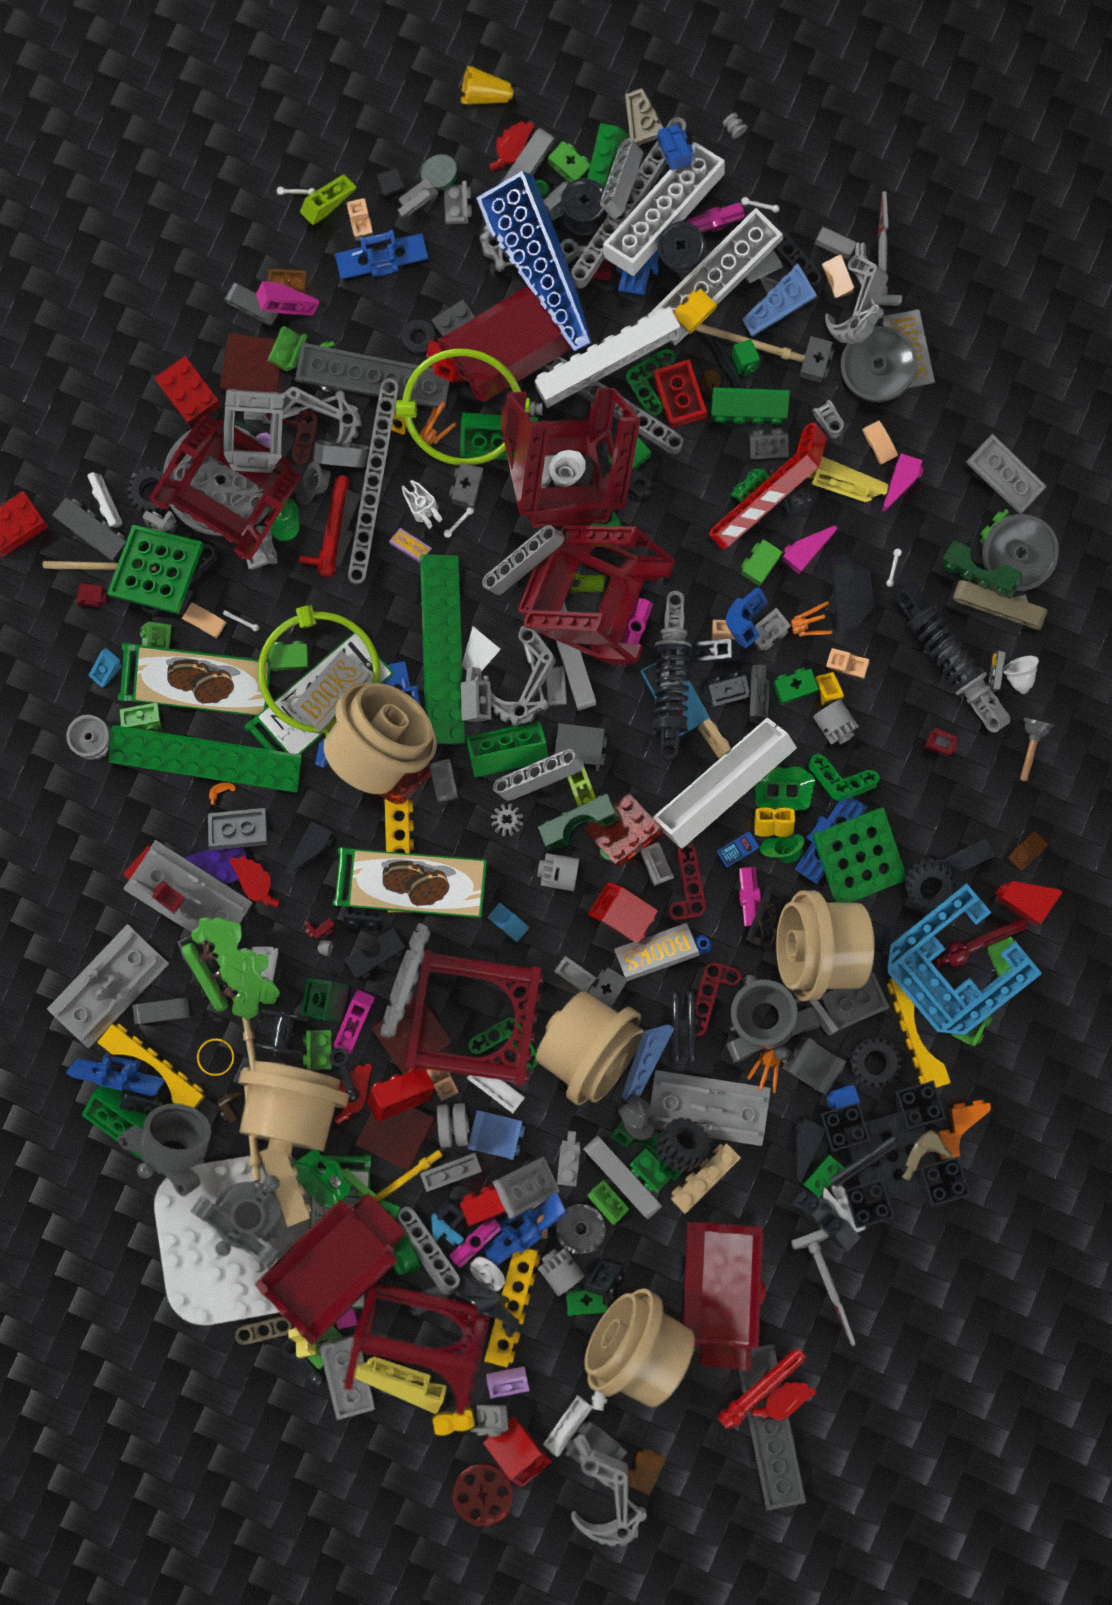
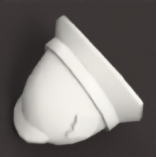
M573 450L559 452L552 458L549 465V474L557 487L572 486L585 472V459L580 452Z
M1030 655L1019 657L1005 665L1003 669L1004 674H1006L1012 686L1017 691H1020V693L1026 694L1033 686L1039 660L1037 657Z

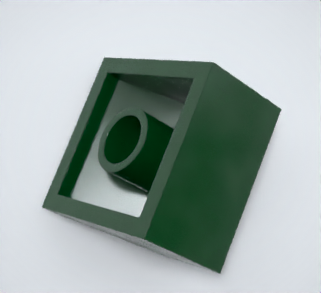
M307 978L300 1016L342 1023L349 985Z

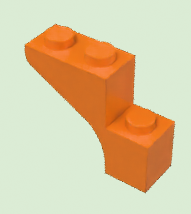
M984 1100L972 1101L973 1105L970 1106L960 1103L954 1104V1108L949 1109L953 1132L950 1133V1129L938 1131L946 1148L953 1155L952 1158L960 1156L959 1143L961 1136L991 1110L990 1103H984ZM937 1153L938 1159H947L944 1155Z

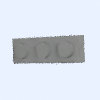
M476 1153L422 1172L420 1175L426 1192L482 1172Z

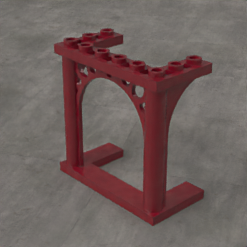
M424 950L425 954L422 963H419L418 971H420L409 1044L408 1048H406L403 1067L411 1069L418 1067L504 1080L516 1085H523L524 1082H527L529 1070H526V1064L530 1062L532 1051L529 1050L530 1042L533 1043L535 1031H532V1024L536 1023L538 1012L535 1011L536 1003L539 1004L541 992L537 991L538 985L543 982L544 975L541 972V968H523L434 954L430 950ZM429 971L488 980L506 992L514 1007L515 1024L509 1040L500 1050L485 1057L472 1058L417 1049ZM512 981L516 982L510 989L506 987V982L512 984ZM517 987H525L526 993L523 997L515 998L513 996V992ZM526 1000L522 1006L524 1009L520 1010L518 1003ZM518 1022L522 1023L521 1028L517 1027ZM514 1040L519 1041V1043H517L519 1052L515 1047L512 1046ZM510 1049L515 1053V1062L510 1063L505 1059V1050ZM496 1056H500L503 1065L499 1064L500 1061L494 1062Z
M380 1278L369 1289L354 1334L344 1389L352 1391L360 1352L426 1366L440 1373L454 1390L457 1401L456 1414L464 1416L465 1408H470L472 1396H468L469 1390L473 1391L476 1380L472 1378V1375L478 1371L490 1316L478 1315V1308L474 1304L380 1284ZM377 1298L444 1314L461 1327L464 1336L460 1342L453 1346L428 1348L371 1335ZM454 1351L461 1352L464 1355L456 1354Z

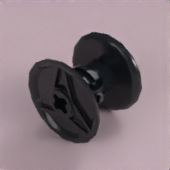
M583 178L570 182L563 189L561 204L565 212L560 216L565 230L572 235L590 237L597 233L605 221L606 212L600 205L604 192L602 185L594 180Z
M678 221L671 223L663 229L659 236L657 246L659 256L667 268L677 274L691 273L707 256V245L703 234L695 225L689 222Z
M262 1010L264 1014L275 1016L273 1029H270V1032H272L270 1045L257 1043L255 1046L277 1052L303 1055L299 1050L289 1049L291 1036H294V1033H292L294 1021L307 1022L309 1018L283 1012Z

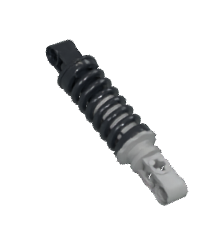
M911 585L898 592L897 602L911 619L907 626L911 628L914 634L922 633L919 636L920 642L928 641L925 649L927 651L933 650L931 653L932 659L939 658L936 663L938 667L945 666L942 673L945 676L951 675L948 682L954 684L952 687L956 695H965L968 699L966 701L972 705L976 714L979 715L989 731L997 732L1010 723L1009 714L990 690L991 687L987 686L983 680L987 675L986 672L979 665L973 667L972 664L975 662V658H967L969 650L960 649L963 641L955 642L956 632L949 635L946 634L952 627L951 624L941 627L940 624L945 621L946 617L943 615L938 618L934 617V615L937 614L938 616L942 613L938 608V604L930 605L921 593V590L915 585Z
M672 591L667 596L665 629H662L660 632L662 641L655 643L656 655L659 657L655 664L659 668L655 671V675L658 677L655 680V685L658 688L654 691L657 697L654 700V705L657 708L653 711V714L657 718L653 721L652 730L661 732L660 755L667 762L673 761L677 757L679 733L688 731V717L679 715V712L688 711V707L680 705V702H687L689 700L688 696L683 695V692L689 690L687 685H683V682L689 681V676L684 675V672L690 670V667L684 665V662L690 661V657L685 655V653L690 651L692 645L685 642L687 631L684 630V596L679 591ZM672 598H678L680 600V603L678 605L671 604L670 600ZM671 747L675 753L668 756L664 753V749Z

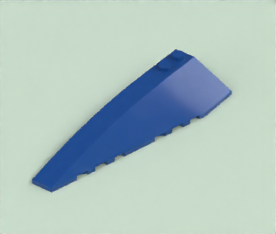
M521 171L477 197L490 233L498 240L500 247L510 257V261L517 267L520 275L534 295L538 296L541 305L549 312L552 317L551 319L561 329V333L573 350L578 351L592 343L582 307L562 248L533 174Z

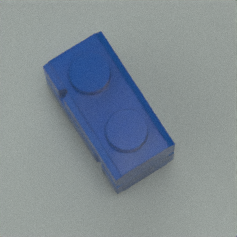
M675 124L669 126V128L666 127L657 131V141L672 171L692 163L694 150L692 145H688L686 142L687 135L685 130H681L679 125Z
M846 1085L840 1087V1089L829 1091V1096L826 1097L829 1107L833 1109L860 1102L853 1085Z

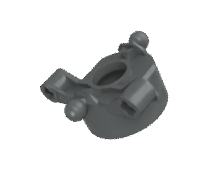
M747 975L743 979L744 987L735 996L731 1007V1018L734 1026L730 1029L731 1031H737L740 1038L731 1041L726 1046L734 1063L743 1061L750 1057V1055L763 1049H775L774 1056L778 1060H785L790 1052L784 1044L792 1036L820 1027L821 1022L814 1007L798 1012L796 1004L800 1002L799 999L794 1000L789 990L780 983L771 980H758L754 975ZM763 1004L774 1006L779 1013L777 1024L767 1030L757 1027L752 1018L755 1009Z
M167 1104L157 1107L149 1113L143 1130L139 1126L134 1125L120 1134L118 1141L123 1149L135 1151L143 1157L142 1159L145 1163L140 1164L137 1168V1173L141 1178L150 1177L153 1171L160 1174L163 1173L170 1179L176 1192L180 1196L185 1197L201 1185L199 1176L190 1168L203 1163L204 1157L207 1154L211 1127L207 1118L195 1108L183 1104ZM167 1141H177L182 1143L186 1149H170L162 1144Z
M267 1176L264 1180V1186L247 1181L235 1183L226 1188L221 1194L219 1192L216 1193L218 1198L215 1204L202 1195L190 1211L202 1221L215 1228L218 1235L223 1239L215 1247L216 1253L221 1257L228 1256L232 1246L245 1250L267 1269H270L281 1254L267 1243L272 1237L277 1239L278 1236L275 1233L281 1219L280 1205L272 1192L280 1185L277 1176ZM244 1202L256 1204L261 1211L259 1224L249 1230L238 1227L234 1220L236 1207Z

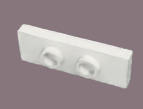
M94 472L88 474L87 476L93 487L92 493L101 505L100 511L102 515L106 517L109 526L119 528L123 523L102 475Z
M471 1075L467 1077L468 1080L512 1113H514L525 1098L502 1080Z
M577 1395L543 1445L554 1455L559 1456L593 1407Z

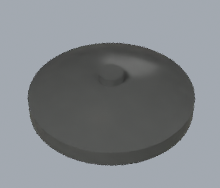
M875 326L872 333L864 341L846 345L841 358V371L846 385L855 395L871 402H884L900 396L909 388L916 375L917 356L911 341L903 333L891 327Z
M1027 514L1011 515L996 523L987 534L982 551L986 570H995L1005 564L1022 572V581L1016 591L1035 588L1047 580L1054 571L1059 556L1058 541L1051 527L1040 518Z

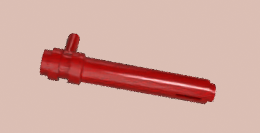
M338 475L334 482L324 542L319 558L300 556L299 558L300 563L317 565L318 575L323 577H333V573L336 571L335 562L338 560L337 550L350 484L348 477Z
M799 1348L797 1350L794 1349L743 1396L729 1404L730 1407L727 1410L724 1409L718 1417L723 1426L729 1430L731 1427L734 1428L736 1425H739L753 1407L805 1362L806 1356Z

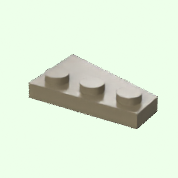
M639 89L625 94L630 138L637 145L656 140L657 131L664 127L646 92L643 89Z

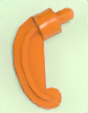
M220 783L213 786L209 792L211 804L214 805L218 793L228 789L233 792L235 791V786L231 783Z

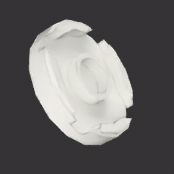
M477 1257L471 1263L470 1271L472 1275L481 1283L487 1285L486 1287L495 1292L504 1286L505 1278L502 1272L486 1258Z

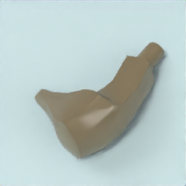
M930 1130L916 1141L906 1163L908 1168L902 1176L908 1181L911 1179L914 1172L918 1171L923 1157L929 1152L939 1153L948 1159L952 1158L953 1155L946 1148L938 1133Z

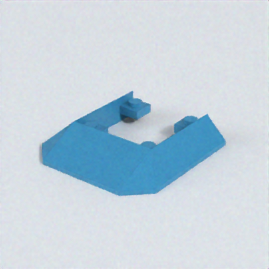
M967 883L890 945L889 975L937 1032L967 1034L1042 974L1016 941L1000 953L1011 967L981 991L970 978L954 989L934 966L931 960L945 950L943 945L934 936L964 911L975 924H978L991 913Z

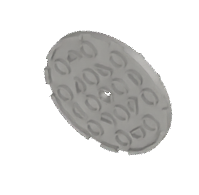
M235 426L236 428L240 429L252 438L256 439L254 436L249 434L250 432H248L247 430ZM188 431L182 437H180L179 440L171 448L164 464L163 473L168 467L181 442L185 439V437L189 434L190 431ZM187 454L174 469L170 479L182 480L193 463L194 458ZM211 456L206 457L191 481V486L244 519L249 518L264 493L263 488ZM222 475L225 477L226 482L219 485L215 477ZM170 504L174 513L191 528L204 534L223 536L220 533L211 531L204 523L196 522L189 514L178 511L173 504ZM269 504L264 508L255 526L267 515L270 510Z
M420 923L416 927L418 933L414 932L410 939L411 950L407 949L395 979L390 995L391 1006L386 1008L383 1019L385 1024L382 1025L381 1036L387 1038L395 1035L398 1020H402L405 1012L404 1005L405 1003L409 1004L412 997L411 986L412 984L416 985L419 977L417 971L418 964L422 963L425 954L423 950L424 943H427L430 935L427 926Z

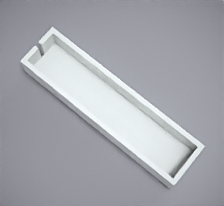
M766 718L653 817L654 821L663 833L682 849L797 748L787 732L769 718Z

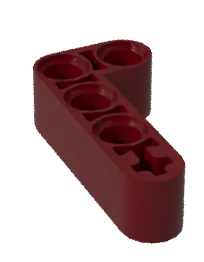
M690 842L682 849L679 847L677 850L686 901L676 902L671 905L669 915L675 921L700 917L706 910L696 850ZM684 847H687L688 850H691V852L688 855L689 860L693 858L694 861H687L683 863V861H686L685 853H681V851L684 850ZM686 866H693L695 873L687 875L684 871ZM695 884L698 887V893L691 894L688 891V886ZM699 903L702 911L694 913L691 909L692 904ZM676 906L681 907L683 910V914L680 917L675 916L672 912Z
M709 963L705 967L695 1000V1015L706 1019L705 1022L701 1020L700 1027H702V1030H699L696 1036L703 1035L707 1029L719 983L728 986L739 983L741 974L737 969L718 963ZM714 966L718 969L716 977H711L708 974L709 967ZM728 972L736 974L737 979L735 982L727 980L726 975ZM705 985H710L713 988V993L710 996H706L702 991ZM703 1003L707 1006L708 1011L706 1014L698 1012L697 1007L699 1004Z

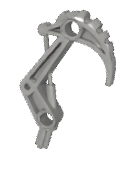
M486 224L483 229L485 233L480 236L483 254L496 262L497 271H503L505 266L512 265V262L504 263L502 256L508 259L510 257L499 244L497 246L489 244L491 241L498 242V240L493 237ZM566 239L560 243L567 264L576 260V257H581L587 246H578V243L571 239ZM572 248L573 252L566 253L564 252V249Z
M859 242L856 243L855 256L848 262V269L857 275L862 286L853 316L846 322L836 325L831 315H825L827 327L833 337L846 344L864 341L872 333L878 319L884 314L883 309L878 304L887 283L888 275L866 257V244H860Z
M291 387L283 393L282 419L299 414V411L309 408L339 421V437L336 442L352 444V439L358 437L357 429L362 426L363 422L360 421L358 409L353 405H348L344 400V392L338 391L335 396L319 400L296 387ZM337 400L339 408L337 409L327 404V402ZM294 404H299L302 406L299 408L297 406L291 408ZM244 411V420H262L265 424L271 423V420L266 417L267 413ZM349 414L352 416L353 422L345 424L342 417Z
M525 626L521 627L519 631V639L524 645L528 663L531 664L533 672L519 702L502 701L495 697L491 691V708L494 709L493 712L497 716L500 715L501 720L506 723L512 721L513 726L531 723L538 711L549 708V703L544 700L541 687L556 662V658L545 645L538 632ZM533 633L531 640H524L525 634ZM484 676V681H489V677ZM539 692L540 701L533 702ZM518 708H525V712L523 715H516V711Z
M578 1435L574 1442L581 1454L579 1459L582 1463V1471L587 1475L597 1477L605 1486H609L615 1491L617 1519L607 1524L595 1525L581 1519L576 1511L572 1512L571 1518L575 1525L592 1540H597L598 1543L603 1545L608 1543L609 1546H615V1544L626 1546L635 1537L637 1538L638 1524L646 1519V1509L643 1507L638 1508L628 1499V1466L620 1460L591 1449L585 1435ZM587 1461H593V1462H595V1463H594V1464H590V1463H588ZM628 1504L635 1510L634 1512L629 1514Z

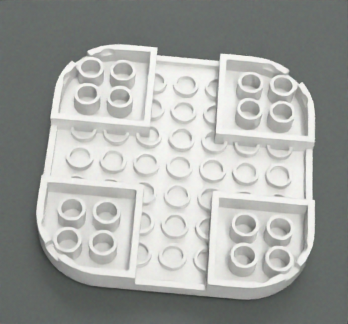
M251 1156L197 1164L190 1169L199 1176L201 1185L185 1197L180 1196L176 1192L168 1177L165 1178L157 1190L154 1210L167 1297L174 1311L191 1323L211 1325L279 1312L254 1285L269 1269L255 1260L245 1250L232 1246L228 1256H219L215 1251V1247L223 1239L218 1235L215 1228L190 1212L202 1195L215 1204L218 1198L217 1192L221 1194L226 1188L235 1183L253 1182L252 1167L249 1164ZM293 1157L288 1158L290 1164L294 1165L296 1159ZM261 1159V1181L255 1183L264 1186V1180L268 1175ZM304 1189L305 1194L302 1195L304 1203L308 1202L310 1206V1194ZM252 1202L241 1203L234 1212L235 1223L242 1229L249 1230L255 1228L261 1220L259 1207ZM281 1214L280 1224L275 1233L278 1237L277 1239L272 1237L267 1242L281 1253L272 1266L309 1230V1219L286 1227Z

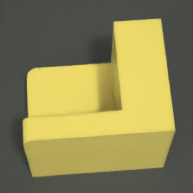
M296 1329L289 1330V1338L296 1342V1355L298 1358L316 1355V1342L311 1345Z

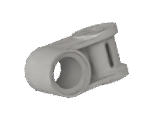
M828 400L825 405L818 409H812L814 417L822 426L826 435L833 439L838 438L843 431L844 423L833 403ZM837 425L839 430L833 431L830 426Z

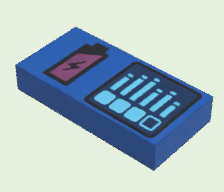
M749 831L716 852L727 868L760 847Z

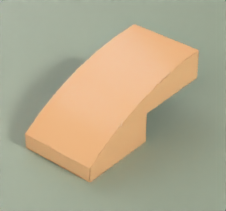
M365 198L346 202L355 241L360 240L362 236L364 238L373 236Z
M879 420L862 429L869 446L873 448L880 464L898 456L891 439Z
M192 602L182 617L186 622L215 638L219 636L227 623Z
M832 648L826 666L833 670L865 679L870 660Z
M426 1069L441 1101L459 1093L449 1072Z

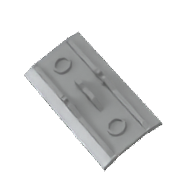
M156 840L123 888L190 932L199 927L200 918L206 917L210 920L219 917L228 922L232 921L239 924L252 904L250 900ZM163 882L186 898L175 914L152 898L156 886Z
M127 924L47 1010L89 1049L169 963Z
M655 1070L650 1117L656 1130L663 1131L667 1124L675 1118L677 1120L679 1117H683L684 1120L690 1118L692 1122H698L697 1125L700 1127L703 1126V1131L709 1135L708 1138L762 1146L771 1088L763 1087L762 1091H759V1086Z

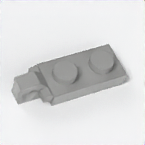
M568 1131L567 1141L562 1140L557 1184L576 1186L580 1142H575V1131Z

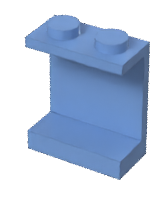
M477 1110L468 1149L513 1160L514 1156L518 1157L521 1145L517 1143L519 1137L523 1138L525 1126L522 1125L523 1121Z

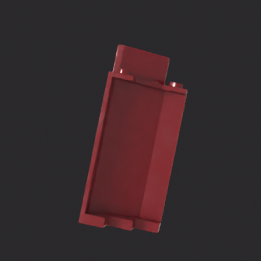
M529 287L523 288L437 340L441 352L450 349H472L492 356L512 373L517 382L572 349L561 333V329L554 323L549 312L541 305L538 296H535ZM464 356L447 358L454 362L458 376L469 381L475 398L485 402L510 387L509 382L500 371L487 362Z
M369 1193L354 1207L349 1202L345 1204L342 1200H339L254 1285L276 1307L279 1313L295 1327L299 1334L313 1345L398 1261L393 1254L395 1252L393 1246L407 1232Z
M687 1222L683 1325L692 1330L694 1334V1347H700L701 1366L750 1371L751 1349H758L763 1227L715 1224L710 1222Z

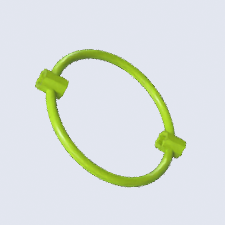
M450 349L439 352L423 361L410 376L404 390L403 400L396 401L397 418H404L408 431L415 442L429 455L442 462L458 466L461 463L478 465L497 458L506 451L504 442L498 448L483 456L457 458L445 455L432 448L416 430L412 418L417 416L416 400H410L413 387L420 375L428 367L440 360L458 356L482 360L500 371L509 382L513 392H521L512 373L500 361L486 353L472 349ZM526 398L525 412H530V398Z
M312 605L297 608V616L283 622L266 640L258 662V681L265 702L279 719L298 730L320 733L312 725L299 722L285 714L274 702L268 690L265 674L267 657L274 642L284 631L298 623L300 628L316 625L315 619L340 623L352 630L365 644L372 661V683H380L381 673L377 651L370 638L358 625L337 614L313 612ZM336 717L321 732L325 733L326 737L336 724Z

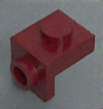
M604 258L592 278L611 281L614 264Z
M165 882L157 885L152 895L153 899L173 914L186 900V898Z
M329 918L315 930L307 921L305 923L307 926L305 931L311 938L315 937L319 940L322 936L328 937L335 931L333 928L336 924Z

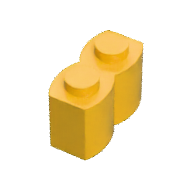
M702 289L694 290L687 297L688 302L684 305L681 303L674 310V316L678 323L689 334L695 331L717 308V304Z
M756 809L754 821L755 835L762 837L772 835L789 837L793 835L795 824L793 809Z
M465 1408L464 1416L456 1414V1411L437 1414L433 1418L435 1434L447 1435L454 1430L465 1431L475 1425L473 1409Z

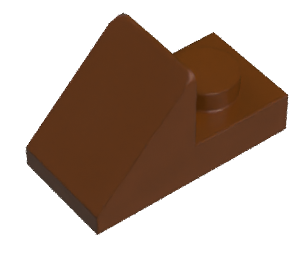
M1034 831L1007 859L1019 871H1022L1034 858L1041 854L1048 844Z

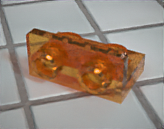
M269 269L267 282L281 283L305 294L307 274L306 271Z
M644 1447L643 1451H639L634 1462L637 1463L635 1469H630L628 1473V1487H633L650 1495L666 1458Z

